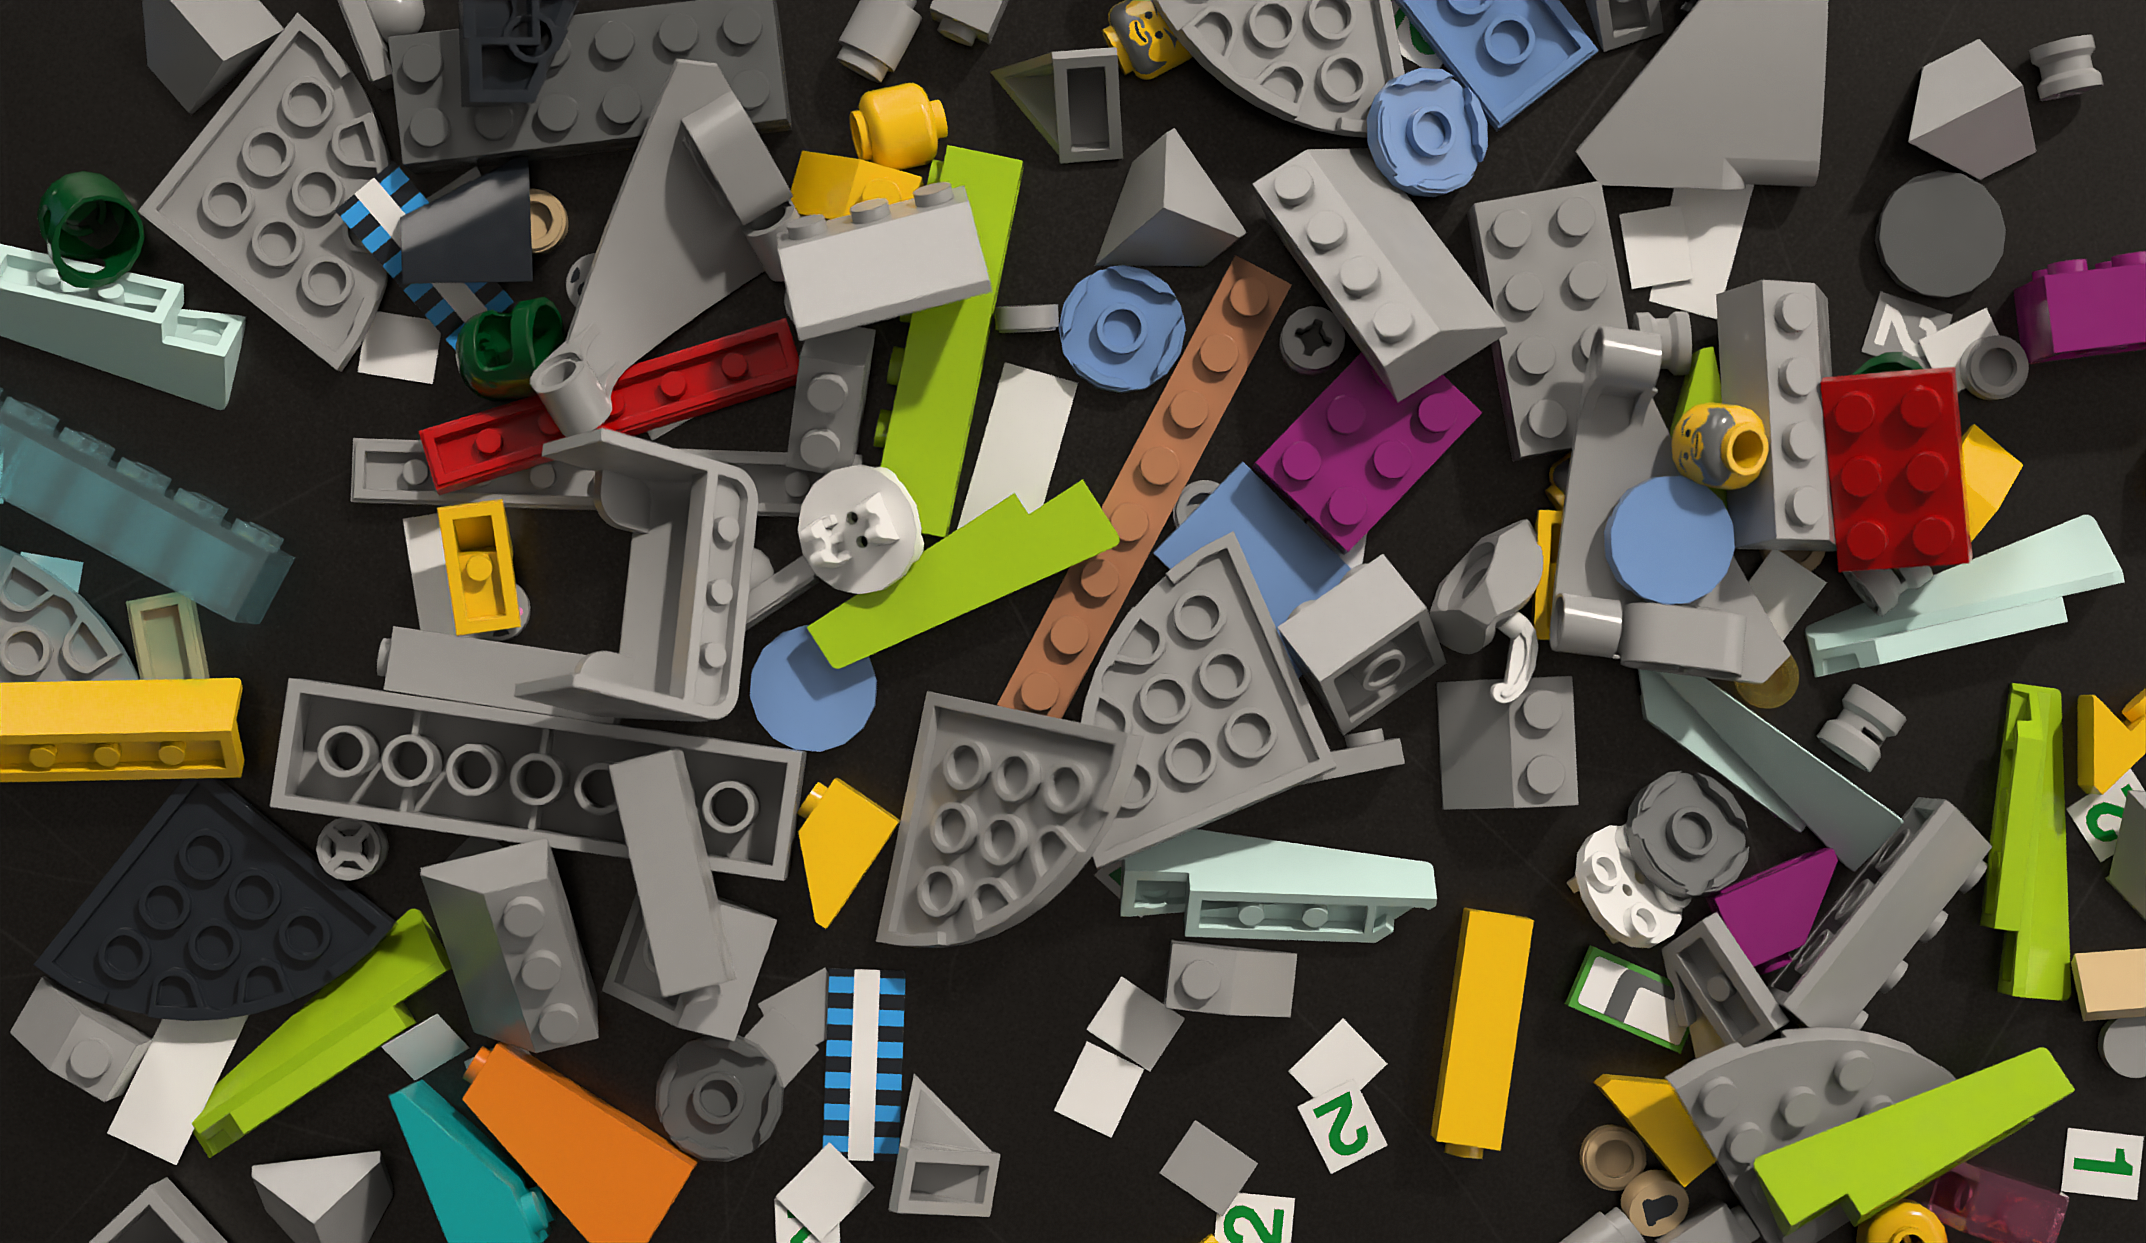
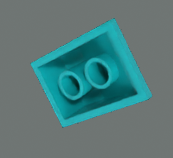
M419 1080L389 1096L448 1243H542L552 1233L549 1222L556 1220V1214L552 1201L539 1185L534 1187L530 1175L425 1081Z

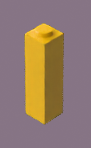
M1468 908L1463 909L1431 1128V1136L1436 1141L1445 1142L1444 1153L1466 1158L1482 1159L1484 1148L1501 1150L1534 920L1530 918Z

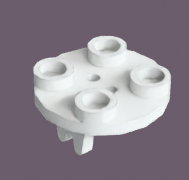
M855 465L832 470L813 484L801 505L798 534L803 555L815 574L837 590L864 594L886 589L906 575L911 565L919 560L923 553L924 541L921 535L922 528L917 505L903 483L888 468ZM853 512L856 513L858 517V521L856 523H854L851 519V514ZM862 536L867 538L868 544L866 547L861 543Z
M1627 823L1622 826L1609 825L1585 839L1577 853L1575 876L1567 881V884L1574 893L1580 891L1581 898L1592 918L1606 931L1605 934L1613 944L1620 941L1630 947L1651 948L1674 934L1682 920V909L1689 905L1691 899L1666 893L1647 879L1631 855L1626 835Z

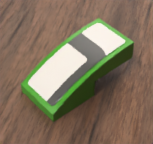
M1589 946L1565 1002L1566 1005L1680 1054L1690 1032L1689 1026H1678L1673 1003L1675 990L1669 979L1596 947Z

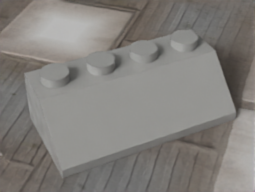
M1369 148L1307 149L1253 183L1267 222L1397 402H1400L1508 333L1506 326L1405 191L1393 186L1376 167Z
M1760 280L1716 294L1722 404L1738 405L1752 410L1763 421L1765 435L1768 440L1767 458L1757 479L1746 487L1727 490L1728 514L1733 522L1735 549L1835 552L1837 549L1820 381L1824 377H1832L1828 298L1815 283Z
M1918 797L1901 818L1904 822L1899 829L1872 854L1809 933L1805 945L1797 948L1791 956L1792 962L1783 966L1767 986L1784 1014L1801 1029L1827 1027L1860 1030L1868 1018V1014L1863 1010L1878 990L1883 994L1890 991L1907 970L1908 964L1903 958L1918 940L1925 944L1936 935L1948 917V914L1943 911L1946 904L1958 890L1963 894L1967 893L1985 873L1988 864L1982 859L1992 846L1962 813L1947 800Z

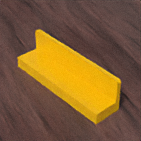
M239 678L0 683V782L241 778L244 755L236 722L243 689L241 680Z

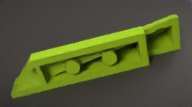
M1083 480L1028 514L1017 495L1013 493L925 550L919 560L911 565L906 575L888 588L857 594L809 625L807 629L830 665L835 669H840L1116 547L1119 544L1120 537Z
M2010 683L1990 838L1992 848L1989 850L1980 925L2005 930L1997 992L2023 998L2065 1001L2071 995L2061 693L2055 688Z
M418 909L407 911L396 921L398 925L374 951L351 970L323 987L214 1086L203 1111L191 1123L194 1127L193 1134L209 1158L417 1023L403 1001L452 970L445 948Z
M2040 1047L1761 1155L1755 1159L1753 1168L1776 1223L1784 1237L1792 1234L1839 1204L1855 1227L2017 1132L2033 1121L2034 1115L2069 1096L2075 1089L2051 1053L2046 1048Z

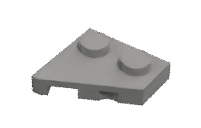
M1717 912L1703 919L1661 949L1667 977L1675 990L1673 1003L1678 1026H1689L1696 1059L1737 1042L1743 1048L1755 1045L1790 1022Z

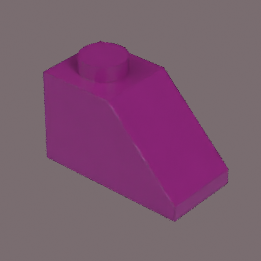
M1820 846L1705 897L1711 913H1718L1758 975L1774 971L1792 962L1789 951L1805 945L1838 862L1833 848Z

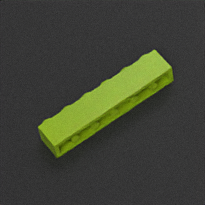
M947 145L944 161L932 160L927 185L949 182L952 188L965 186L992 292L900 315V322L910 323L906 347L894 346L891 355L887 384L897 386L892 411L881 409L874 438V446L884 448L881 467L888 468L895 473L917 505L922 528L921 535L937 539H944L948 536L994 307L996 305L1024 170L1023 160Z

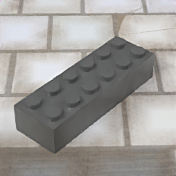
M694 0L573 15L567 27L568 33L561 48L555 53L546 72L547 78L535 103L529 105L461 107L459 29L388 37L402 162L415 175L470 169L475 166L478 168L503 165L515 157H528V161L637 149L676 59L716 63L758 134L792 130L778 7L775 0Z

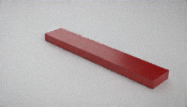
M780 319L631 365L618 378L612 389V411L609 417L596 429L605 428L634 436L796 386L799 357L787 319ZM538 395L419 431L434 485L439 496L553 461V459L542 456L543 444L566 438L557 427Z

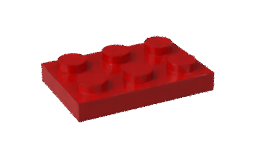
M1955 367L1824 377L1820 381L1839 572L1970 564L1972 548Z

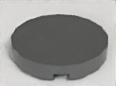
M1935 171L1914 177L1893 192L1883 207L1884 209L1879 217V224L1876 227L1875 244L1880 262L1894 282L1909 292L1913 291L1920 296H1928L1926 298L1941 300L1968 293L1991 276L2003 255L2006 234L2000 206L1987 189L1964 174Z
M1682 771L1668 772L1642 788L1629 807L1626 835L1630 852L1644 876L1662 891L1685 899L1708 897L1735 881L1748 861L1749 846L1745 848L1746 839L1744 832L1748 830L1746 817L1732 793L1712 777L1700 773L1690 775L1687 773L1679 774Z
M704 1035L688 1041L667 1060L657 1081L656 1110L660 1122H663L665 1130L671 1136V1140L680 1150L704 1161L729 1162L753 1152L772 1135L783 1112L784 1085L776 1063L760 1045L739 1035L736 1036L735 1041Z

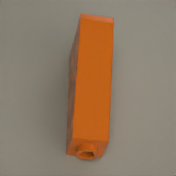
M499 1042L491 1051L482 1046L462 1078L471 1084L462 1100L589 1243H648L699 1162L694 1156L680 1150L678 1146L519 1047Z

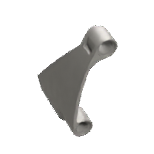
M1699 0L1575 152L1595 180L1601 181L1602 185L1719 190L1745 189L1746 184L1815 186L1819 173L1822 139L1828 0Z
M684 59L675 60L609 216L586 278L566 341L535 369L530 378L531 386L561 433L566 437L592 431L600 426L612 411V389L624 371L707 308L764 271L773 281H785L778 253L776 234L788 231L786 225L801 217L791 201L793 195L716 63Z
M1598 326L1589 353L1568 471L1554 581L1550 646L1554 651L1621 659V665L1635 669L1763 684L1791 654L1760 604L1734 556H1732L1727 574L1710 593L1690 603L1669 605L1647 602L1645 599L1637 597L1632 591L1626 590L1615 579L1605 558L1604 530L1609 516H1612L1614 508L1619 503L1617 501L1627 489L1649 478L1682 475L1678 472L1672 459V438L1652 399L1658 391L1654 386L1661 363L1662 335Z

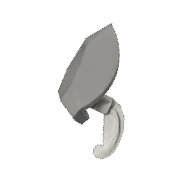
M1528 519L1520 520L1482 537L1439 583L1429 614L1439 642L1459 653L1473 654L1484 648L1492 641L1496 627L1511 638L1504 683H1496L1490 690L1491 698L1499 703L1511 702L1525 690L1535 669L1538 653L1536 630L1530 621L1518 612L1532 597L1543 570L1542 548L1537 545V534Z

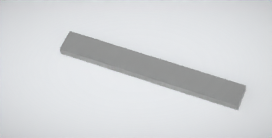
M353 438L351 502L452 506L503 499L504 508L597 511L593 498L596 471L553 460L439 496L421 440ZM677 449L744 470L751 477L757 489V516L799 518L801 505L811 487L827 475L825 473L786 467L788 452ZM863 455L855 456L853 466L863 465ZM853 512L851 514V519L858 520L856 513Z

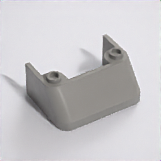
M605 428L544 443L543 457L596 471L593 498L597 512L610 526L632 532L619 654L609 651L588 654L578 662L572 674L515 684L514 697L597 717L701 722L719 719L729 714L736 705L739 694L758 510V493L751 477L739 467Z

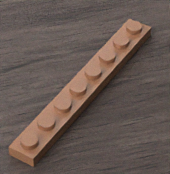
M1235 255L1101 508L1120 537L1119 544L1116 547L1070 566L997 704L998 706L1059 719L1063 718L1292 284Z

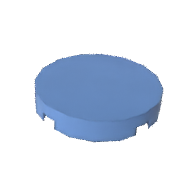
M1418 68L1389 80L1375 95L1367 117V143L1376 167L1393 186L1412 196L1436 197L1466 185L1474 176L1472 173L1476 170L1478 162L1483 161L1488 147L1487 120L1479 99L1468 86L1462 88L1457 81L1451 79L1455 76L1443 69Z
M1126 265L1098 270L1078 282L1063 304L1059 323L1063 355L1075 373L1097 389L1121 394L1146 389L1165 377L1181 354L1186 330L1181 305L1169 285L1148 270Z
M1683 476L1655 477L1627 489L1617 501L1619 503L1614 508L1612 516H1609L1604 530L1605 558L1615 579L1626 590L1632 591L1637 597L1645 599V601L1665 605L1684 604L1710 593L1727 574L1735 550L1733 522L1723 501L1707 486L1697 484Z
M804 625L781 633L762 650L751 673L750 698L757 720L773 739L795 750L822 752L846 744L865 727L876 706L877 679L869 656L843 668H833L808 631L807 627L809 625Z

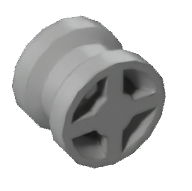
M2093 35L2065 38L2029 50L2031 63L2040 68L2042 81L2037 90L2041 101L2085 93L2104 85L2101 72L2093 68L2091 54L2096 48Z
M1315 306L1299 309L1288 318L1280 334L1279 349L1282 359L1290 369L1301 375L1315 376L1325 373L1335 365L1344 348L1345 332L1342 324L1331 311Z
M1649 312L1635 313L1632 330L1662 335L1660 369H1668L1673 375H1688L1692 359V333L1688 312H1673L1668 318L1656 319Z
M343 817L333 820L324 827L318 837L316 851L319 863L328 874L336 879L350 881L371 876L381 869L387 859L389 843L387 834L379 823ZM363 841H364V853L367 855V857L362 853V849H363V847H362V842H363Z

